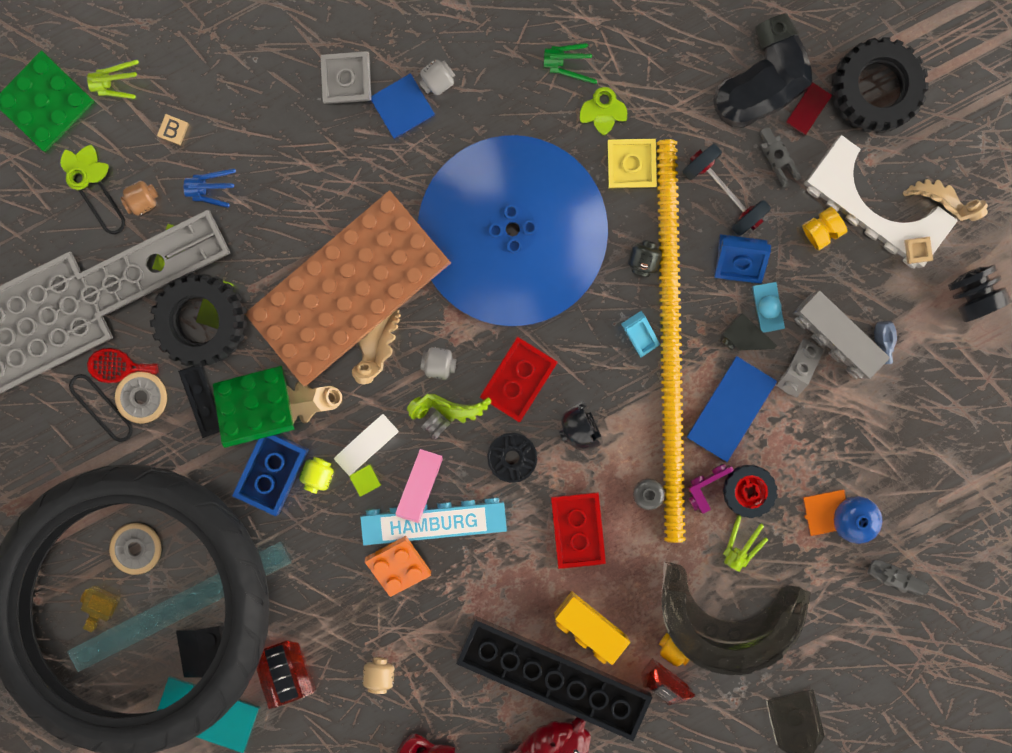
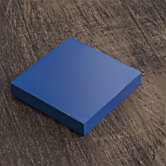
M411 73L371 96L372 103L394 139L435 116Z

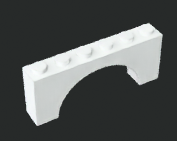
M841 135L835 140L805 181L804 185L808 187L806 189L807 192L816 198L822 197L827 201L826 205L828 207H833L837 212L841 211L845 214V219L854 226L860 225L864 228V233L871 239L882 241L885 244L883 247L894 255L896 253L904 258L903 262L913 269L915 267H924L927 262L907 264L904 240L930 237L933 255L958 220L939 206L933 208L922 219L909 223L890 221L875 214L862 201L854 183V163L861 149Z

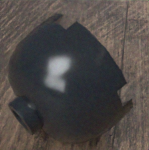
M582 401L567 409L563 414L561 420L562 429L559 430V433L564 443L569 442L573 448L586 451L602 445L603 441L597 439L601 437L600 431L592 413L586 414L583 408L588 406Z

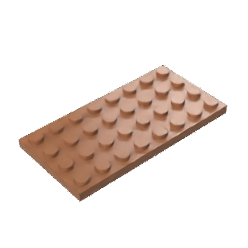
M389 190L251 307L245 315L300 383L306 387L450 265L451 262Z

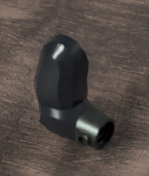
M787 13L772 17L755 27L761 50L764 51V60L754 64L746 72L724 79L716 88L713 99L715 111L720 119L731 127L744 128L761 118L780 111L806 91L812 83V69L806 49Z

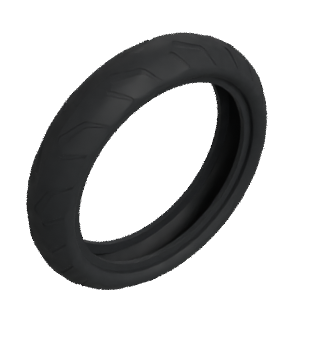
M147 465L105 466L80 473L43 493L19 516L0 545V679L10 696L18 703L28 717L51 735L65 743L97 753H155L181 745L209 729L229 711L247 688L259 664L268 634L269 592L267 578L261 556L245 526L235 513L212 491L183 475ZM125 503L139 504L157 509L187 526L200 539L213 558L221 578L225 598L224 630L216 656L207 672L193 689L180 700L164 709L147 713L128 714L105 710L89 704L68 690L57 679L43 658L37 644L32 620V600L36 578L47 553L56 540L83 517L99 509Z

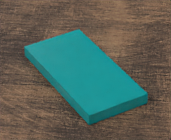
M169 676L157 710L164 709L180 700L193 689L195 684ZM238 700L219 721L196 737L244 753L260 707Z

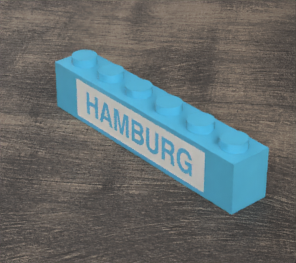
M499 497L486 498L485 503L475 504V500L461 501L459 506H452L451 502L437 503V508H428L426 504L419 523L397 517L395 513L398 507L389 508L390 512L380 513V509L366 510V515L360 517L363 545L393 543L404 536H407L409 541L507 532L504 501L499 502Z

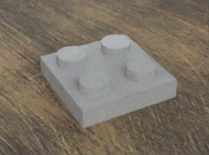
M369 52L321 55L322 98L324 104L371 101Z

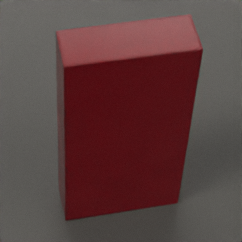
M812 82L785 123L806 136L832 95Z

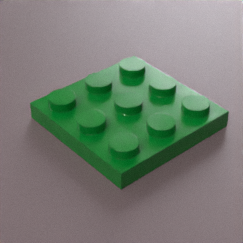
M42 50L0 92V110L45 153L95 102Z
M282 365L213 383L221 442L224 448L295 430Z

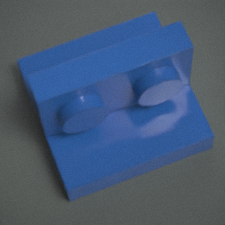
M720 234L718 260L714 278L762 284L771 253V245L767 244V240Z

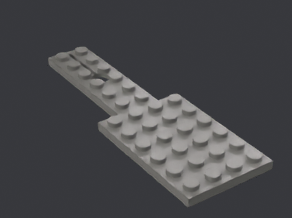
M206 210L81 272L72 252H67L1 285L0 394L113 339L103 316L166 286L168 283L174 282L179 277H184L230 254L210 210ZM153 254L161 255L165 261L164 268L158 273L151 272L147 267L149 257Z

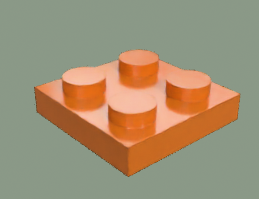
M407 536L365 557L366 565L390 597L431 576V570Z

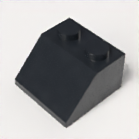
M223 623L176 630L184 678H202L207 672L221 642L224 630Z

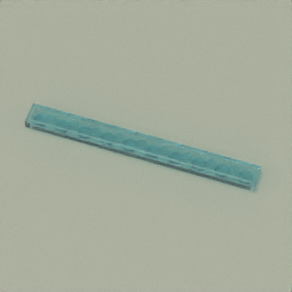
M281 541L259 552L266 576L292 563ZM219 573L68 650L67 652L77 672L224 598L223 585Z

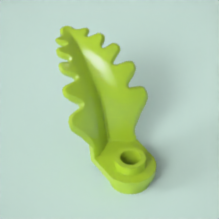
M426 394L423 398L417 397L409 403L407 411L411 419H421L432 407L451 422L457 419L465 423L466 418L476 420L475 416H482L483 410L488 409L491 399L487 398L473 405H462L450 402L435 394Z

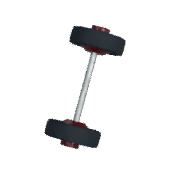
M712 144L704 152L701 149L690 158L692 162L682 172L689 180L694 179L698 174H704L706 171L713 177L743 212L739 215V220L731 227L738 236H741L750 228L755 230L764 222L762 218L770 211L771 207L763 199L755 206L745 208L711 169L715 159L722 153L716 144Z

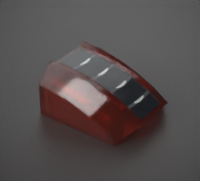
M286 640L264 648L256 670L269 709L277 708L315 692L316 688L299 643Z
M654 658L650 660L641 672L643 687L649 688L663 699L667 705L685 703L695 697L691 686Z

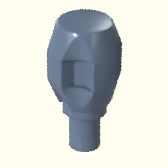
M892 321L877 322L874 329L875 342L890 357L885 364H892V352H894L897 342L896 328Z

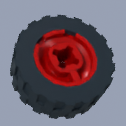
M755 465L737 467L732 473H729L727 480L724 482L723 493L725 502L734 513L742 517H761L763 514H767L770 508L775 505L774 502L778 496L775 479L767 470Z

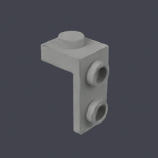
M803 339L789 368L780 377L776 386L797 398L808 386L824 350L812 342Z

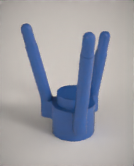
M228 169L203 175H193V178H185V197H192L193 201L229 207L230 204L202 195L206 194V189L234 188V184L206 183L205 179L233 174L236 170Z

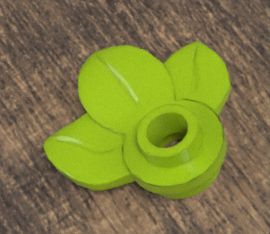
M608 87L597 89L593 94V98L586 101L580 111V122L588 123L593 121L596 129L602 135H607L612 130L615 120L627 121V108L625 104L617 100L614 91ZM607 96L609 102L606 104L601 103L600 97Z
M92 145L82 148L76 155L69 150H65L61 156L60 163L66 172V182L74 190H82L89 183L100 182L106 176L109 169L108 164L98 162L96 150ZM76 175H82L81 182H75L74 178Z

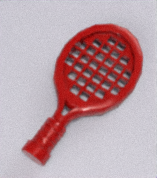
M103 348L95 351L87 362L88 372L99 382L108 384L118 383L127 375L136 371L148 372L154 375L158 373V363L136 364L126 353L114 348Z

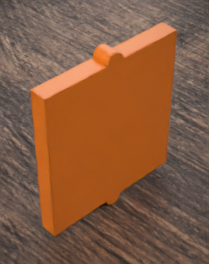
M844 489L803 497L806 512L804 518L807 519L810 536L836 531L834 514L839 504L846 500Z

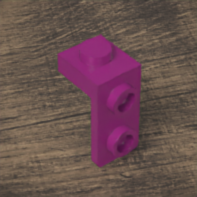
M721 464L711 470L713 474L705 478L703 475H700L690 481L692 485L687 488L692 497L688 499L694 511L699 509L700 513L704 514L711 510L700 488L734 471L732 466Z

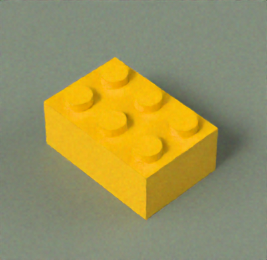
M573 591L570 592L554 612L556 626L566 634L569 631L572 632L576 638L575 641L585 649L588 646L593 649L594 656L603 664L608 661L613 665L631 643L624 632Z

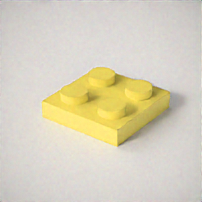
M618 139L607 141L608 189L657 187L656 139Z

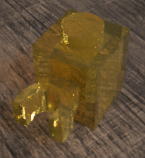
M95 585L89 588V590L86 589L80 599V602L83 603L80 610L90 615L83 629L93 632V630H96L100 619L104 621L110 620L120 596Z

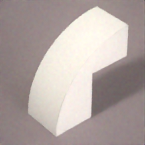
M382 414L348 444L334 460L350 476L399 431Z

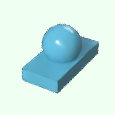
M777 283L752 286L760 330L765 333L785 329Z
M642 311L621 323L640 358L660 345Z

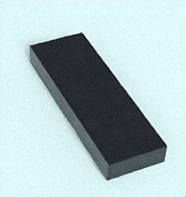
M193 365L178 371L202 438L219 433L215 398L203 366L195 367Z

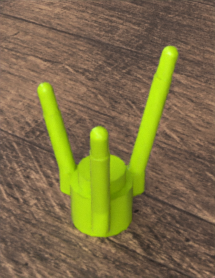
M133 60L88 73L87 82L89 90L91 92L97 91L99 96L108 95L135 99L136 96L134 94L107 90V88L111 87V80L136 77V72L109 75L108 73L136 65L139 61Z
M740 515L736 518L727 548L723 553L726 556L724 563L738 572L741 571L742 567L747 566L749 561L768 541L767 538H764L747 554V551L764 527L763 524H760L742 550L737 547L732 550L741 521Z

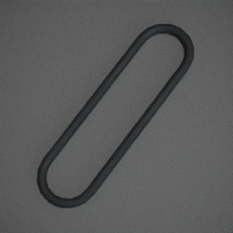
M101 181L97 183L121 218L122 224L118 230H109L83 190H78L107 233L117 234L124 229V216Z
M83 374L74 376L69 383V389L73 396L111 438L118 442L128 440L133 431L130 422L120 414L115 405L88 376ZM77 378H85L127 424L129 432L126 437L117 438L76 394L73 389V382Z

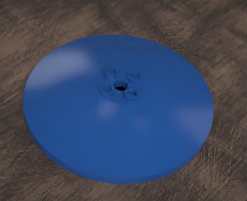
M508 135L492 137L474 143L455 154L439 169L430 182L421 202L418 215V224L451 262L450 265L431 280L435 287L453 306L463 313L494 325H531L548 320L567 310L581 298L593 283L601 268L607 248L608 221L606 209L599 189L590 174L573 156L563 149L544 140L528 136ZM509 223H516L519 226L520 231L516 236H510L506 233V226Z

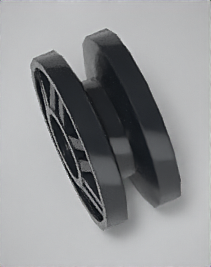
M505 433L497 437L490 445L487 454L488 466L492 473L502 481L508 483L521 482L528 478L535 470L537 450L532 441L524 435ZM509 451H516L518 453L519 460L517 463L511 465L506 462L505 456Z

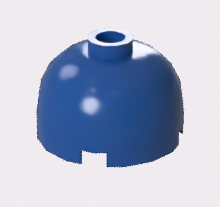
M860 496L848 497L835 510V529L840 537L850 543L862 544L870 542L881 531L883 523L881 511L868 498Z

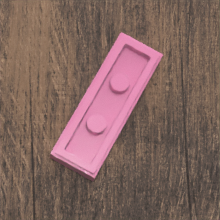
M419 450L395 513L397 517L419 523L443 460L441 455Z

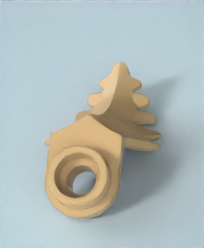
M929 179L924 180V184L918 181L915 186L911 185L903 192L904 196L922 195L932 198V200L942 204L945 209L960 221L966 219L976 221L988 213L986 201L975 199L967 205H963L951 185H947L945 188L940 180H936L934 185Z
M399 309L395 310L358 342L363 359L352 369V376L357 383L369 384L374 380V377L383 371L384 361L392 355V348L388 344L396 338L391 332L398 328V325L395 324L400 321L399 317L401 314H399Z
M297 382L295 384V391L287 386L293 423L298 416L302 423H308L316 412L336 409L342 401L341 392L333 386L312 389L308 386L304 387L300 382Z

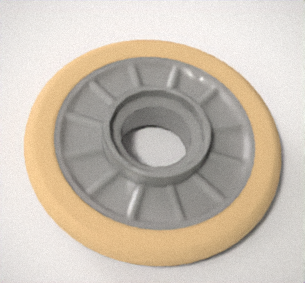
M139 371L133 372L122 379L116 388V407L124 418L133 423L143 424L157 419L166 407V388L163 382L154 374ZM140 390L147 394V401L144 404H138L135 401V394Z
M137 522L125 524L116 530L110 540V557L114 565L127 574L139 575L146 573L160 559L161 542L159 536L151 527ZM132 542H137L141 545L142 550L139 555L130 553L129 546Z

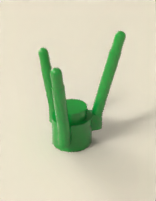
M587 43L545 48L544 67L550 68V73H560L585 82L597 84L596 79L559 68V66L564 65V59L592 58V54L564 53V51L587 48Z

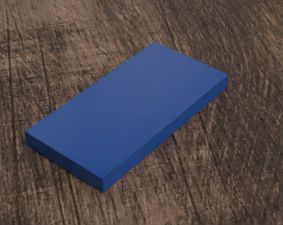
M736 356L686 437L728 462L777 381Z

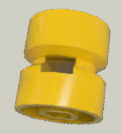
M829 207L821 212L819 219L812 218L802 225L806 237L818 251L830 244L831 238L836 240L848 232L844 221L833 207Z

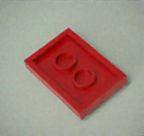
M517 337L480 398L483 400L490 398L491 405L516 421L521 422L558 362Z
M599 492L551 497L558 569L606 564Z

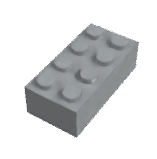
M821 291L812 292L792 313L796 317L794 321L802 329H809L813 333L811 337L820 346L823 344L830 349L829 355L837 362L842 361L848 366L846 371L855 379H871L890 359L879 346Z

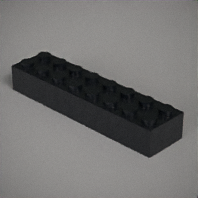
M477 616L456 662L459 666L631 741H634L653 698L651 692Z

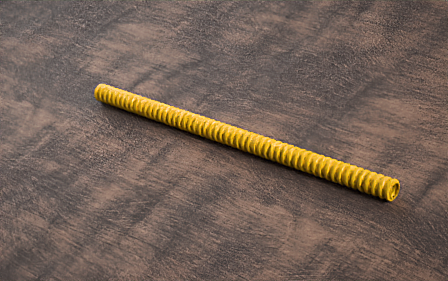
M665 139L656 142V145L659 146V149L656 150L659 154L657 157V161H659V164H657V168H659L657 183L660 185L657 187V190L660 191V194H657V197L660 198V201L657 202L660 206V209H658V213H660V216H658V220H660L658 235H661V239H658L661 246L658 249L662 252L659 264L661 265V269H659V272H661V276H659L661 284H659V287H662V291H659V294L662 295V298L659 301L662 302V306H660V310H662V313H660V317H662L660 332H663V336H660V339H663V343L660 346L663 347V351H661V354H663V358H661V362H663V366H661V369H663V373H661L663 381H661V384H664V388H661V391L664 392V395L661 396V399H664V403H662V407H664V410H662V414H664L662 429L665 431V433H662V436L665 437V440L662 441V444H665V448H663V451H665V455H663V459H665L663 466H665L663 481H666V485H663V488L666 489V492H664L666 500H664V504H666V507H664V511H666V515H664L666 522H664V526H666L664 533L667 534V537H664V541L679 543L685 541L686 537H683V533H685V529H683V526H685V522H683V518H685L683 503H685V500L682 499V496H685V492H682V489L685 488V485L682 484V481H684V477H682L684 470H682L684 455L681 454V451H684V448L681 447V444L684 443V440H681V436H683V432H681V429H683V425H681V421H683L681 406H683V403H680V399L683 398V395H680V391H683V388H680V384H682V380H680V376H682V373H680V369H682L680 361H682V358H680L679 354H682V351L679 350V347L682 346V343H679V339H681V335H679V332H681V328H679V324H681L679 309H681V306L678 305V302L681 301V298H678V294H681V291L678 290V287H680V283H678V279H680V276H678L680 261L677 258L680 257V253H677V250L680 249V246H677V242H680L679 238H677V235H679V231H677V227H679L677 212H679V209L676 208V205H679V201H676V198L679 197V194L676 193V190H678V186H676L678 178H676V175H678V171H676L678 156H675V153L678 152V149L675 148L678 142L672 139Z

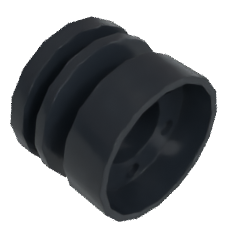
M996 265L978 267L960 275L954 282L948 284L950 291L960 287L962 291L953 295L954 299L966 298L967 300L958 308L964 322L978 319L1012 303L1006 287L995 290L993 288V285L1002 279L1001 276L989 279L988 275L998 270Z

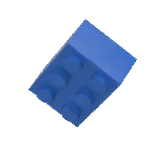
M277 434L258 439L232 496L271 515H279L309 449Z

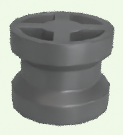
M436 411L421 428L429 431L431 438L435 440L451 423L448 420H443L440 413Z

